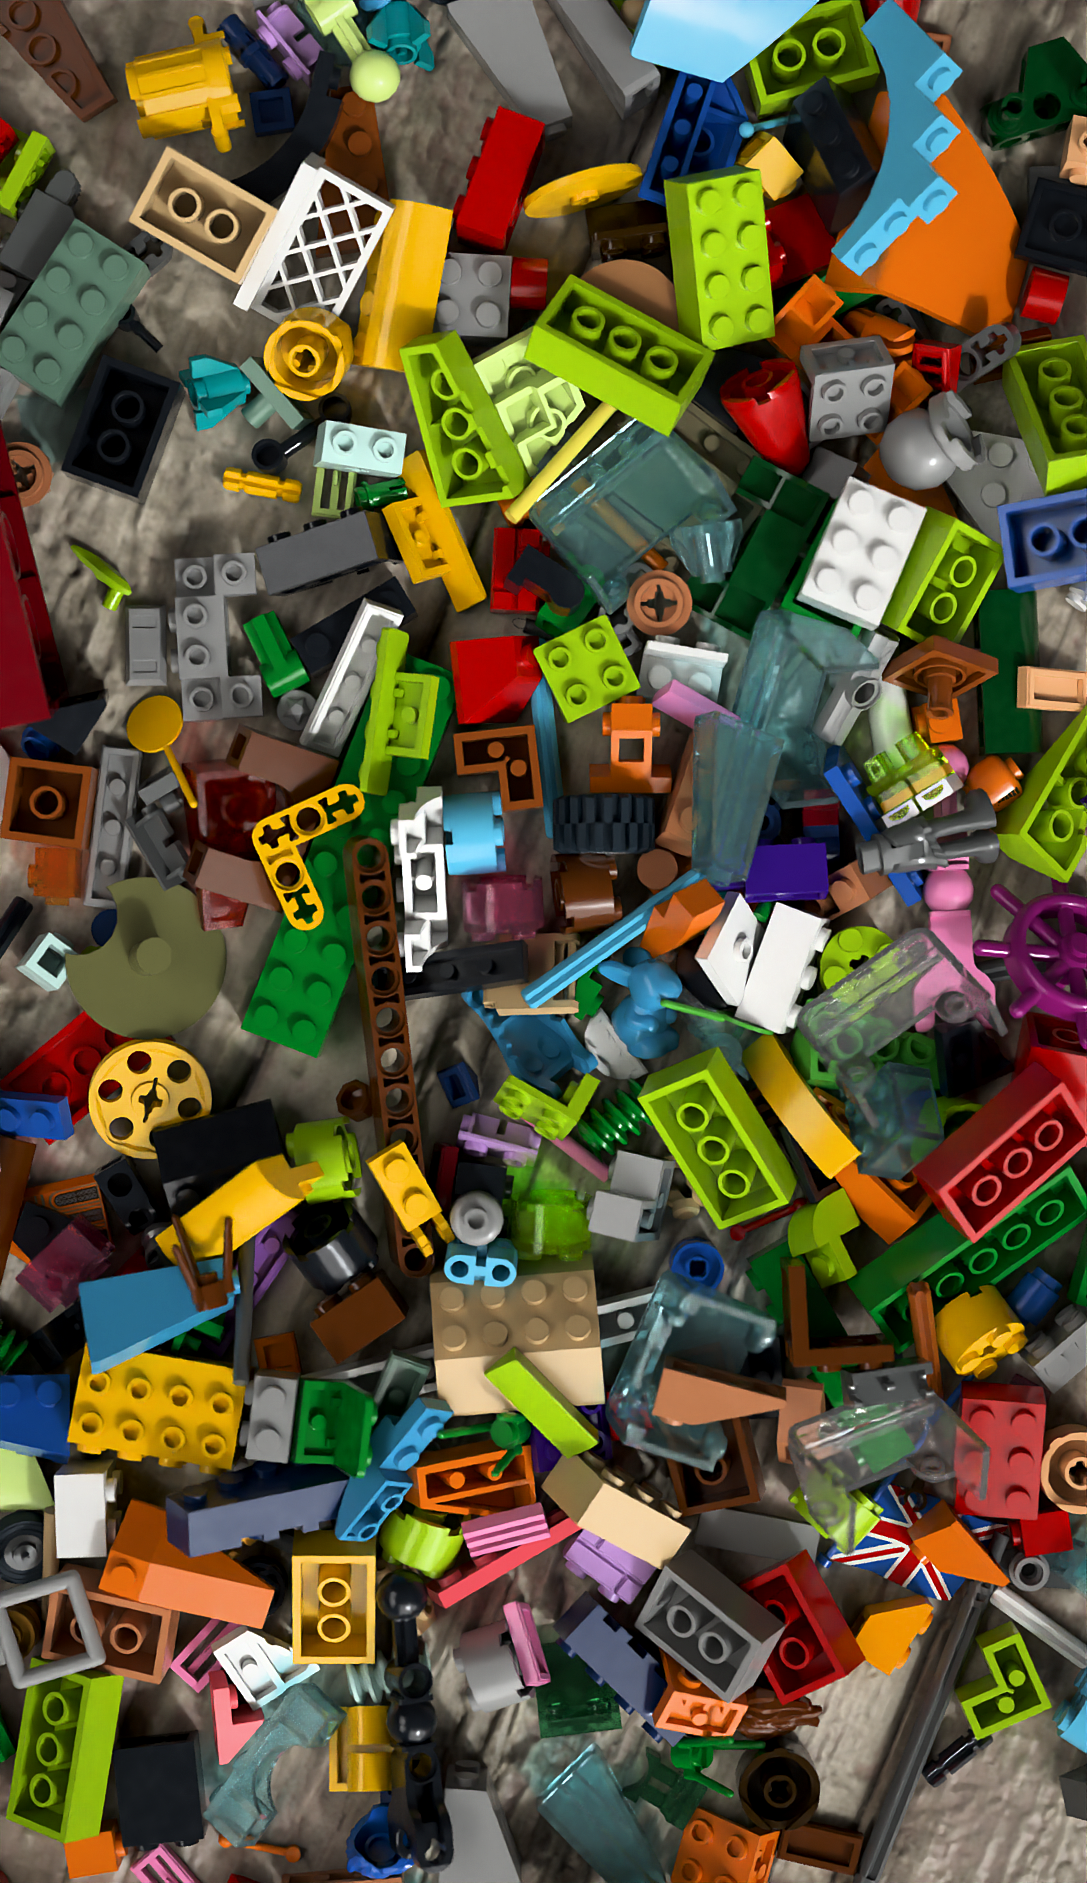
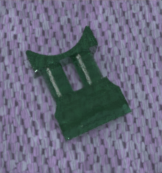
M646 1747L648 1765L644 1775L636 1783L622 1787V1794L634 1803H637L640 1797L659 1808V1811L664 1815L668 1823L683 1831L708 1787L697 1781L684 1779L683 1772H676L661 1763V1754ZM651 1777L669 1786L667 1792L664 1793L649 1784L648 1782Z

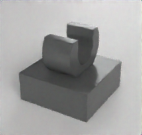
M171 765L140 783L138 794L146 806L159 799L168 815L182 807L183 799L176 789L180 784Z

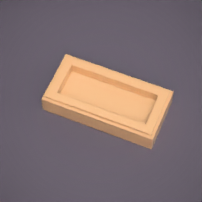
M1033 666L1018 667L1017 708L1080 713L1087 705V672Z

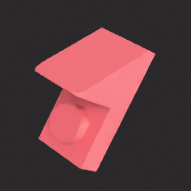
M224 1669L208 1672L214 1742L219 1765L228 1764L265 1719L261 1707L253 1711L248 1703L238 1705L236 1685L234 1683L228 1684Z

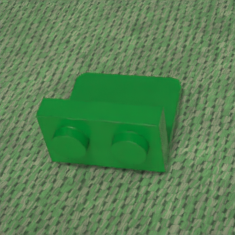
M299 1377L290 1460L294 1463L334 1464L354 1478H364L366 1467H369L372 1461V1446L369 1442L371 1426L375 1424L377 1419V1404L374 1401L373 1395L346 1379Z

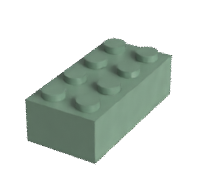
M75 218L0 334V367L12 373L20 383L64 410L118 327V322L124 318L129 310V306L133 304L151 276L146 264Z

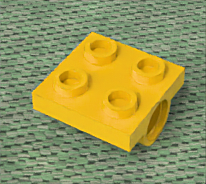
M389 1706L329 1707V1792L392 1791L390 1757L393 1748L390 1746V1740L393 1739L389 1735L385 1724ZM412 1758L409 1762L410 1771H412Z

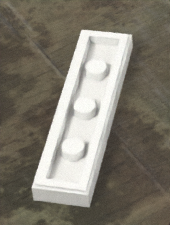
M366 598L363 599L299 739L301 745L339 757L375 679L378 660L376 646L381 638L382 628L390 627L398 630L404 617L401 610Z

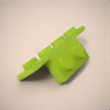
M390 627L382 628L381 638L376 646L378 658L376 675L370 690L372 703L370 718L365 727L366 746L364 761L359 769L360 791L380 796H386L388 792L392 756L428 760L440 679L433 675L404 673L409 634Z

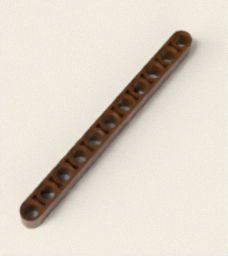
M357 835L351 837L343 848V864L377 1153L391 1145L390 1139L396 1130L405 1129L406 1138L404 1143L425 1178L389 856L386 846L381 841L366 835ZM370 844L373 849V858L367 865L361 866L358 863L357 853L363 845ZM375 885L378 890V898L374 904L365 906L362 901V894L368 886ZM380 926L383 938L378 945L370 947L367 943V934L373 927ZM380 967H385L387 970L385 983L379 987H374L371 981L374 971ZM384 1008H390L392 1011L390 1023L384 1027H378L376 1023L378 1013ZM395 1048L397 1052L395 1062L391 1066L382 1067L381 1057L387 1049ZM400 1088V1101L395 1106L387 1107V1094L393 1089ZM382 1192L391 1261L410 1278L426 1276L434 1266V1253L425 1257L420 1251L419 1257L414 1263H404L406 1253L410 1249L418 1248L411 1234L400 1225L399 1219ZM429 1219L419 1225V1227L431 1242L434 1252L431 1221Z

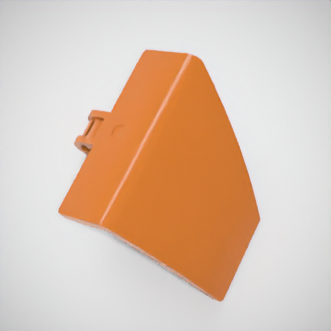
M888 91L877 94L868 125V130L882 157H884L889 134L890 99ZM941 94L934 104L961 132L951 141L949 147L940 153L931 164L958 194L948 203L945 210L936 215L929 224L917 216L909 224L907 230L898 236L879 256L878 260L868 267L861 276L852 271L832 253L825 283L829 284L834 291L884 295L973 337L993 324L999 322L1012 323L1028 262L1014 258L1021 229L1001 185L967 126L947 96ZM852 221L840 232H838L835 245L851 227L854 221Z

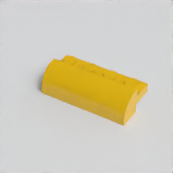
M390 199L388 202L395 205L396 208L367 262L368 271L364 294L360 300L357 335L353 341L354 357L352 364L405 374L399 349L420 335L431 334L433 330L453 210L413 201ZM378 210L374 218V225H377L383 212Z
M283 1154L254 1162L181 1217L180 1220L195 1261L201 1262L223 1258L224 1219L226 1217H231L233 1220L234 1251L304 1200L307 1195L313 1192L311 1185L324 1176L319 1163L314 1161L290 1169ZM172 1224L156 1236L155 1240L164 1255L173 1264L178 1266L172 1246L174 1244L180 1246Z

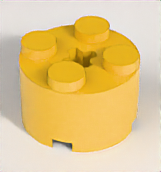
M317 307L297 308L286 316L270 335L264 349V365L266 371H269L275 381L274 385L288 397L301 401L315 400L333 391L349 370L354 357V343L350 326L332 312ZM308 350L312 352V356L315 357L314 359L308 357Z
M992 1285L980 1286L979 1289L982 1293L971 1297L968 1292L959 1295L943 1307L934 1318L935 1325L937 1326L936 1337L938 1347L958 1375L969 1376L974 1374L978 1380L984 1379L995 1372L998 1367L997 1362L1008 1354L1020 1351L1028 1343V1339L1024 1334V1325L997 1288Z

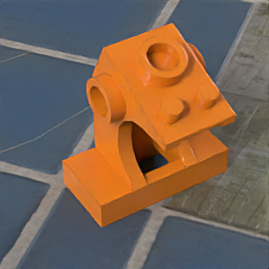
M623 696L615 700V703L610 705V712H603L602 736H610V763L589 764L590 793H671L672 776L670 764H652V737H660V712H653V704H646V698L643 696ZM619 738L643 739L642 759H619Z

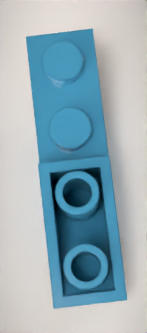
M418 1397L403 1417L392 1415L384 1417L370 1437L372 1461L370 1466L366 1467L364 1478L350 1476L345 1489L335 1529V1535L338 1540L367 1542L378 1532L379 1526L390 1512L402 1503L404 1495L414 1484L406 1471L418 1461L419 1455L430 1441L437 1437V1433L443 1430L444 1424L454 1413L447 1401Z

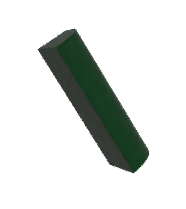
M1011 589L988 590L973 617L974 648L979 649L981 653L998 658V674L976 686L979 756L1044 753L1042 710L1017 708L1018 667H1040L1037 591L1017 593Z

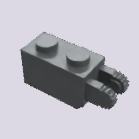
M60 169L56 175H53L54 179L50 180L44 192L36 188L31 198L28 196L24 198L17 211L16 217L19 220L13 232H7L0 241L1 266L4 270L29 281L32 285L75 218L79 220L73 209L78 201L77 197L81 196L80 192L82 190L75 174L70 170Z

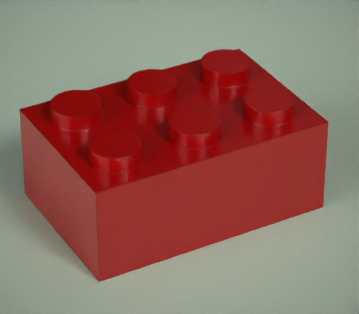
M499 106L495 117L488 116L484 123L480 136V141H483L481 156L473 155L466 174V179L469 180L467 184L468 191L466 196L463 194L458 195L453 208L452 218H454L453 228L457 229L458 243L490 255L505 256L523 207V201L526 199L545 147V123Z
M961 1381L953 1485L954 1514L1037 1520L1046 1415V1400L1043 1387Z
M807 1549L736 1584L786 1625L763 1667V1671L782 1706L846 1677L866 1660Z

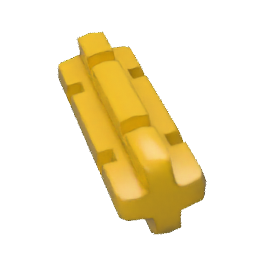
M226 467L222 482L226 490L239 492L240 489H243L246 494L276 500L278 497H282L283 501L298 503L300 501L303 489L302 482L299 480L286 478L285 481H282L279 476L249 470L247 473H243L242 469Z

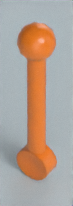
M229 1831L222 1832L218 1837L220 1846L224 1848L234 1845L282 1855L291 1863L297 1862L301 1857V1849L295 1844L285 1848L233 1837Z

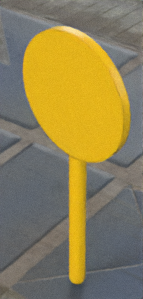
M157 695L149 697L140 702L131 712L126 729L128 739L135 748L142 752L155 753L164 751L190 807L195 808L198 805L196 798L170 746L181 732L183 726L182 710L173 699L167 696Z

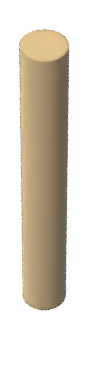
M49 1506L44 1509L42 1578L59 1574L55 1506ZM50 1594L42 1596L41 1619L45 1622L47 1620Z

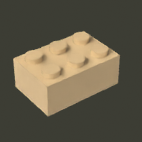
M167 146L128 221L233 282L242 285L279 209Z
M586 1450L583 1454L579 1453L569 1459L562 1454L541 1488L576 1525L663 1570L665 1565L670 1563L691 1531L680 1519L682 1512L667 1500H660L663 1493L655 1486L644 1480L641 1485L634 1482L635 1478L617 1465H614L612 1470L605 1467L606 1461L590 1450Z

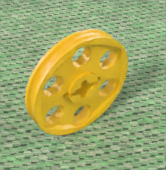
M163 1038L133 1039L117 1046L100 1061L90 1081L88 1103L93 1125L108 1145L130 1157L157 1159L155 1144L149 1139L150 1132L157 1126H168L210 1115L212 1093L203 1065L187 1048ZM135 1051H144L151 1057V1062L146 1069L136 1071L129 1067L127 1063L128 1057ZM176 1060L187 1062L191 1067L188 1076L181 1080L171 1078L167 1073V1069L172 1062ZM157 1077L155 1081L156 1096L161 1100L160 1102H152L151 1107H148L146 1119H143L146 1111L144 1100L140 1095L145 1096L149 1093V1090H152L154 1078ZM113 1079L121 1084L122 1091L118 1097L106 1099L99 1094L98 1088L105 1080ZM186 1098H195L201 1103V1109L197 1115L185 1117L178 1111L180 1102ZM118 1117L128 1118L133 1123V1129L129 1134L122 1137L112 1134L109 1127L114 1119Z

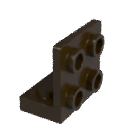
M642 200L585 209L592 261L601 259V263L625 259V256L641 254L642 258L645 259L657 258L665 255V250L670 249L667 210L662 205Z

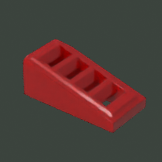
M930 339L916 341L913 344L912 368L918 370L933 389L945 391V393L952 390L957 394L962 345ZM931 358L942 359V366L930 364ZM929 373L942 375V382L928 380ZM928 395L916 408L925 409V405L929 404V400L933 396Z

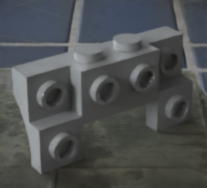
M254 552L213 554V557L174 559L176 580L175 608H169L168 619L170 633H177V649H171L172 673H179V679L181 680L183 721L185 723L264 717L262 676H232L228 599L226 598L258 595L255 571L256 555Z

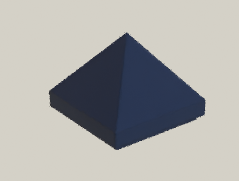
M464 1061L436 1072L452 1109L480 1099L478 1076Z

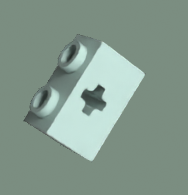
M326 420L318 426L313 466L394 479L402 475L407 434Z

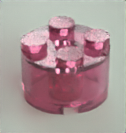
M526 875L480 877L481 884H476V886H471L470 879L461 881L463 930L470 933L471 941L495 940V935L499 933H511L512 939L516 940L536 938L538 929L545 926L541 876L535 875L533 883H526Z

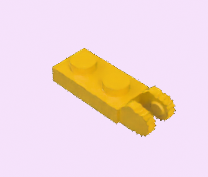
M397 1140L365 1160L401 1225L411 1234L425 1257L434 1253L431 1242L419 1227L425 1221L431 1218L437 1233L447 1244L455 1239L447 1221L440 1213L443 1211L402 1140Z

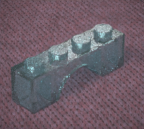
M295 1683L282 1693L279 1698L280 1706L272 1717L266 1719L257 1729L255 1734L256 1740L248 1750L237 1757L232 1766L234 1770L225 1783H222L213 1791L209 1798L210 1805L203 1813V1816L235 1848L255 1846L278 1813L271 1796V1776L274 1766L281 1755L295 1745L304 1748L325 1747L347 1716V1713L315 1683Z

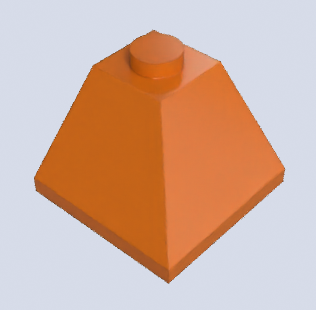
M944 1499L907 1529L913 1541L908 1547L924 1566L930 1561L939 1572L1002 1587L1011 1582L993 1556H988L989 1551L961 1518L954 1514V1510Z

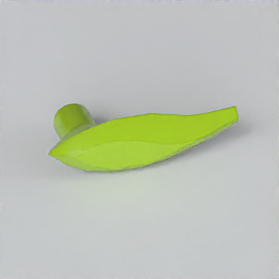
M75 544L70 546L75 555L92 570L95 577L109 586L101 605L109 610L116 611L123 595L128 596L132 593L126 579L111 565L92 552Z

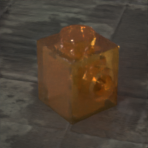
M35 847V864H29L27 875L28 887L34 888L33 896L45 897V905L69 906L70 898H81L83 850Z

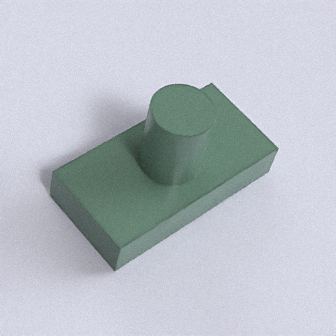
M250 356L239 367L260 391L241 410L243 416L255 428L258 429L276 411L292 430H301L314 420L313 416L299 400L288 397L274 385L275 381L269 371H266L263 358Z

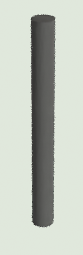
M256 1235L239 1246L238 1277L241 1293L237 1294L233 1364V1384L236 1386H247L250 1381Z

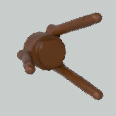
M173 1215L171 1220L180 1246L174 1244L172 1251L190 1290L196 1311H209L227 1305L229 1303L227 1293L236 1291L232 1278V1218L226 1217L224 1219L223 1278H218L217 1271L200 1274L180 1217Z

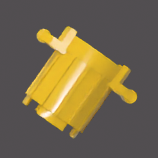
M196 15L192 16L188 21L194 44L134 57L133 62L125 63L128 89L131 100H135L141 118L137 120V124L143 139L154 137L155 140L211 128L216 149L221 153H226L232 148L228 131L246 127L245 119L240 120L239 117L241 107L238 95L234 92L228 67L233 62L229 46L223 47L221 39L226 38L224 30L208 33L203 18Z

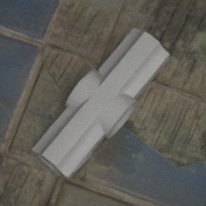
M881 625L873 631L866 629L851 658L841 661L834 667L829 677V683L833 691L812 728L813 733L819 738L828 741L830 744L842 746L860 712L871 708L879 700L882 693V685L878 680L900 641V638L893 631Z

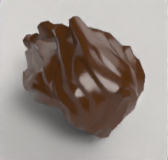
M761 1671L754 1685L745 1691L749 1707L736 1731L748 1739L765 1742L772 1738L789 1734L800 1725L818 1727L820 1720L817 1716L822 1713L823 1709L821 1705H812L811 1700L806 1696H802L782 1706L765 1672Z

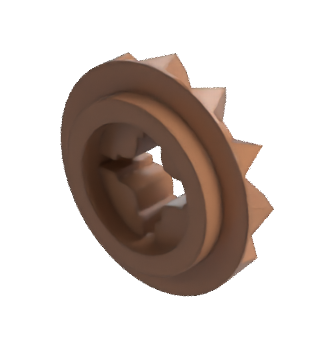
M12 442L7 444L14 476L17 475L15 462L22 468L35 467L27 476L29 486H26L23 482H16L22 508L40 503V500L51 491L50 485L55 475L51 469L50 458L38 446L31 443Z
M664 570L650 571L640 576L631 586L627 596V611L631 621L639 630L652 636H666L681 629L689 620L693 605L688 585L678 575ZM658 585H661L664 598L677 601V605H671V607L664 609L662 622H659V615H657L655 608L642 605V602H649V600L656 598Z

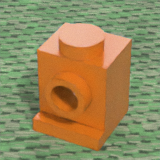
M957 698L952 699L953 716H949L947 719L937 720L926 715L927 703L910 708L916 748L940 743H952L963 739Z

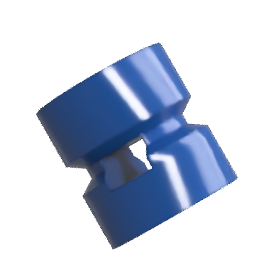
M692 1236L677 1242L671 1250L668 1261L669 1268L679 1288L694 1295L707 1294L717 1288L723 1279L725 1268L723 1258L713 1243L706 1238Z

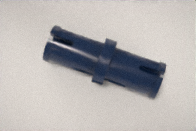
M237 14L228 16L219 25L220 28L217 31L224 30L226 38L223 39L239 56L238 62L243 68H249L267 90L282 88L286 84V80L289 79V75L267 51L268 45L262 39L258 40L247 29Z

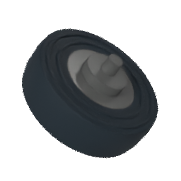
M18 1511L0 1519V1578L4 1581L14 1584H26L42 1578L44 1515L34 1511Z

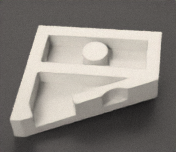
M241 1625L211 1644L214 1655L253 1711H256L320 1670L319 1664H293L292 1645L255 1627Z

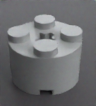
M506 1619L461 1634L460 1647L453 1649V1657L460 1673L465 1672L470 1686L467 1688V1697L474 1712L483 1710L485 1713H489L535 1697L536 1687L525 1686Z

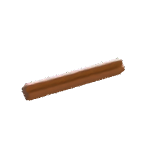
M921 1280L918 1283L911 1282L907 1287L916 1356L931 1361L933 1367V1374L927 1375V1383L929 1388H933L934 1396L923 1398V1404L927 1407H931L934 1404L940 1406L945 1398L931 1291L929 1290V1284Z

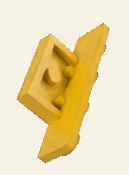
M424 449L417 450L403 459L402 475L398 476L403 477L405 485L402 486L407 488L408 499L391 503L381 510L413 584L442 577L455 610L462 612L485 600L487 594L450 508H441L427 454Z

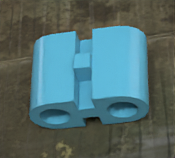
M455 1236V1239L448 1243L444 1271L447 1278L452 1282L474 1285L475 1279L484 1281V1286L506 1287L515 1280L518 1248L511 1240L495 1238L486 1245L472 1246L459 1244L463 1242Z

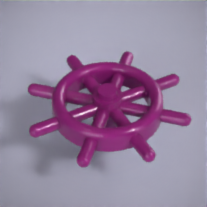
M1051 877L1053 893L1035 897L1026 904L1002 884L993 885L990 889L991 897L1011 913L1014 918L1006 929L1003 941L978 939L972 945L973 952L979 956L1004 959L1010 978L1022 993L1009 1007L1011 1016L1021 1018L1035 1005L1055 1017L1076 1022L1079 1043L1084 1049H1087V986L1085 978L1087 979V931L1079 933L1076 931L1075 925L1076 922L1087 927V897L1070 893L1068 883L1059 882ZM1057 918L1060 934L1048 925L1044 919ZM1027 929L1033 932L1046 945L1027 944ZM1033 961L1046 962V971L1042 974ZM1066 985L1070 986V992L1063 990Z

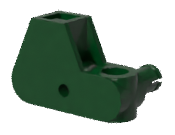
M1064 36L1028 47L1021 60L1018 93H1010L1004 98L983 106L979 110L983 122L981 126L982 136L985 142L990 145L991 151L1007 149L1068 129L1073 115L1087 117V63ZM1036 112H1043L1045 114V119L1039 118L1036 115Z

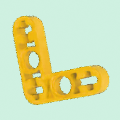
M341 784L261 820L253 829L252 840L288 920L299 930H310L318 926L323 919L324 908L296 845L354 820L361 814L364 809L365 800L363 793L354 785ZM345 790L349 796L355 794L358 802L353 804L354 812L347 814L344 809H340L332 813L337 821L328 824L326 812L318 801L327 798L328 806L339 801L338 793ZM307 807L317 810L321 817L318 828L310 832L300 829L296 821L299 811ZM289 815L291 827L299 838L290 841V835L287 833L278 838L279 846L272 849L269 843L262 845L259 837L264 835L263 827L270 824L271 828L276 830L286 826L280 818ZM292 862L298 866L300 879L295 885L284 886L277 880L276 871L282 863ZM304 884H307L310 893H303L302 896L307 905L315 904L318 911L312 914L314 921L306 923L303 918L296 920L294 912L299 907L295 897L287 902L284 893L295 892Z

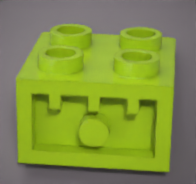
M12 127L20 140L0 164V213L18 222L19 219L16 216L20 204L25 197L31 198L56 150L48 137L33 130L29 136Z
M600 615L533 650V654L559 705L557 709L565 723L569 724L641 688L606 615Z
M586 1072L579 1083L571 1080L566 1090L562 1092V1097L556 1101L509 1074L493 1101L499 1104V1110L505 1115L517 1120L523 1118L535 1125L534 1130L541 1136L550 1140L557 1138L563 1141L579 1121L600 1080Z

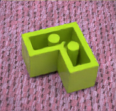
M1012 1621L975 1636L990 1674L956 1688L954 1692L969 1727L977 1740L1052 1708L1021 1634Z

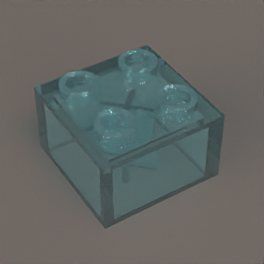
M888 1061L844 1103L845 1116L848 1120L851 1138L862 1152L856 1158L860 1174L900 1180L945 1140L929 1069Z

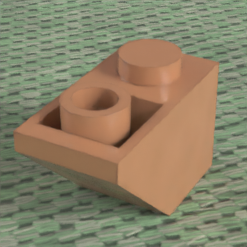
M856 858L828 874L829 892L826 899L801 900L798 902L803 909L833 920L871 900L892 886L893 883L888 875L881 876L878 872L862 875Z
M783 1378L782 1386L787 1387V1396L784 1409H779L777 1431L778 1461L781 1463L818 1467L827 1427L824 1384L816 1383L807 1378H797L795 1380Z

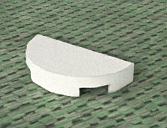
M600 1007L593 1018H590L585 1031V1049L591 1052L598 1060L599 1064L596 1068L604 1075L618 1080L636 1079L649 1073L639 1058L634 1057L627 1051V1046L618 1038L614 1032L611 1020Z

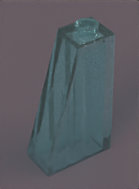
M717 710L696 716L693 724L692 870L706 875L705 879L713 885L728 887L730 883L744 881L748 878L785 740Z
M594 1741L536 1797L537 1811L607 1883H667L663 1867L601 1748Z

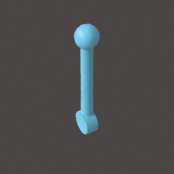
M789 116L755 124L743 122L739 127V134L743 138H750L754 132L787 125Z

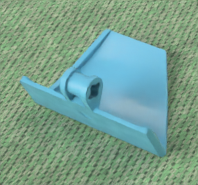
M645 0L629 51L634 58L723 83L779 38L819 0Z

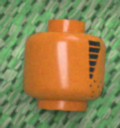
M990 754L969 769L966 784L962 789L967 794L973 789L982 788L987 793L996 814L1020 797L1023 790L1019 780L1024 777V774L1011 757L1003 761L998 755Z

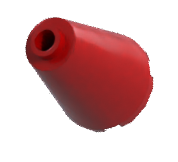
M768 359L760 362L761 370L749 374L748 369L745 368L730 377L720 388L721 403L763 460L794 476H798L805 470V466L811 459L799 371L791 359Z

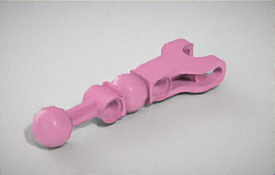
M940 743L932 745L923 752L918 762L917 771L919 779L948 762L954 770L926 789L953 773L957 774L963 785L965 784L970 767L968 759L961 749L952 744ZM942 784L931 790L932 799L937 798L942 793ZM957 791L933 805V818L957 813ZM965 831L939 837L936 840L938 843L967 837L968 834ZM969 857L948 860L949 867L943 868L938 866L937 870L926 869V872H931L923 884L924 901L933 912H928L929 966L916 979L911 988L913 1025L917 1032H927L932 1029L935 1024V1010L938 1001L944 995L954 992L962 994L969 1000L973 1016L981 1023L985 1030H991L995 1024V986L986 974L978 970L973 958L971 910H966L973 900L975 890L971 877L965 871L969 869Z

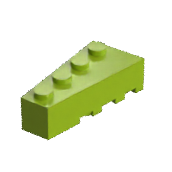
M456 329L420 335L401 347L399 352L441 508L515 498L532 480Z

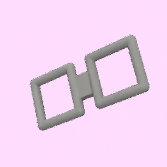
M76 1570L65 1571L0 1591V1666L7 1664L13 1685L16 1688L23 1689L99 1666L105 1662V1650L80 1574ZM67 1589L87 1652L26 1670L6 1607Z

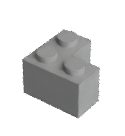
M618 1150L617 1156H614L611 1160L608 1170V1178L612 1180L610 1190H596V1195L589 1201L586 1213L587 1220L590 1221L588 1231L631 1242L659 1240L676 1161L632 1150Z

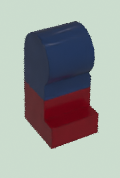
M836 793L802 794L799 796L801 837L815 838L816 843H826L827 868H838L840 863L839 798Z

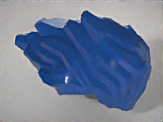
M389 1803L373 1805L368 1814L363 1816L356 1823L355 1827L351 1829L350 1836L346 1840V1855L348 1858L346 1869L348 1872L356 1871L369 1878L384 1879L389 1875L401 1874L414 1865L412 1859L402 1858L391 1848L387 1822ZM405 1833L403 1836V1844L404 1846L408 1847L409 1842Z

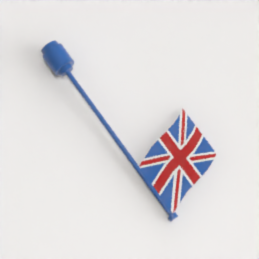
M1037 1266L1032 1273L1027 1271L1005 1301L1024 1327L1029 1322L1037 1327L1060 1298L1058 1292L1062 1289L1063 1285ZM974 1374L965 1376L962 1381H973L976 1376ZM961 1382L914 1440L912 1445L915 1450L901 1457L871 1494L884 1508L883 1512L879 1515L881 1520L848 1556L836 1548L839 1543L835 1540L825 1554L820 1552L816 1557L820 1564L829 1568L833 1561L872 1571L912 1592L938 1600L949 1601L967 1579L965 1577L939 1572L930 1561L924 1566L908 1547L913 1541L907 1529L940 1502L941 1499L925 1493L927 1496L926 1507L920 1512H913V1507L917 1502L916 1495L911 1493L906 1504L901 1505L898 1495L902 1489L907 1487L892 1483L960 1397ZM947 1503L954 1510V1506ZM957 1514L986 1548H988L995 1530L1004 1533L1008 1528L1006 1523H997L974 1515Z

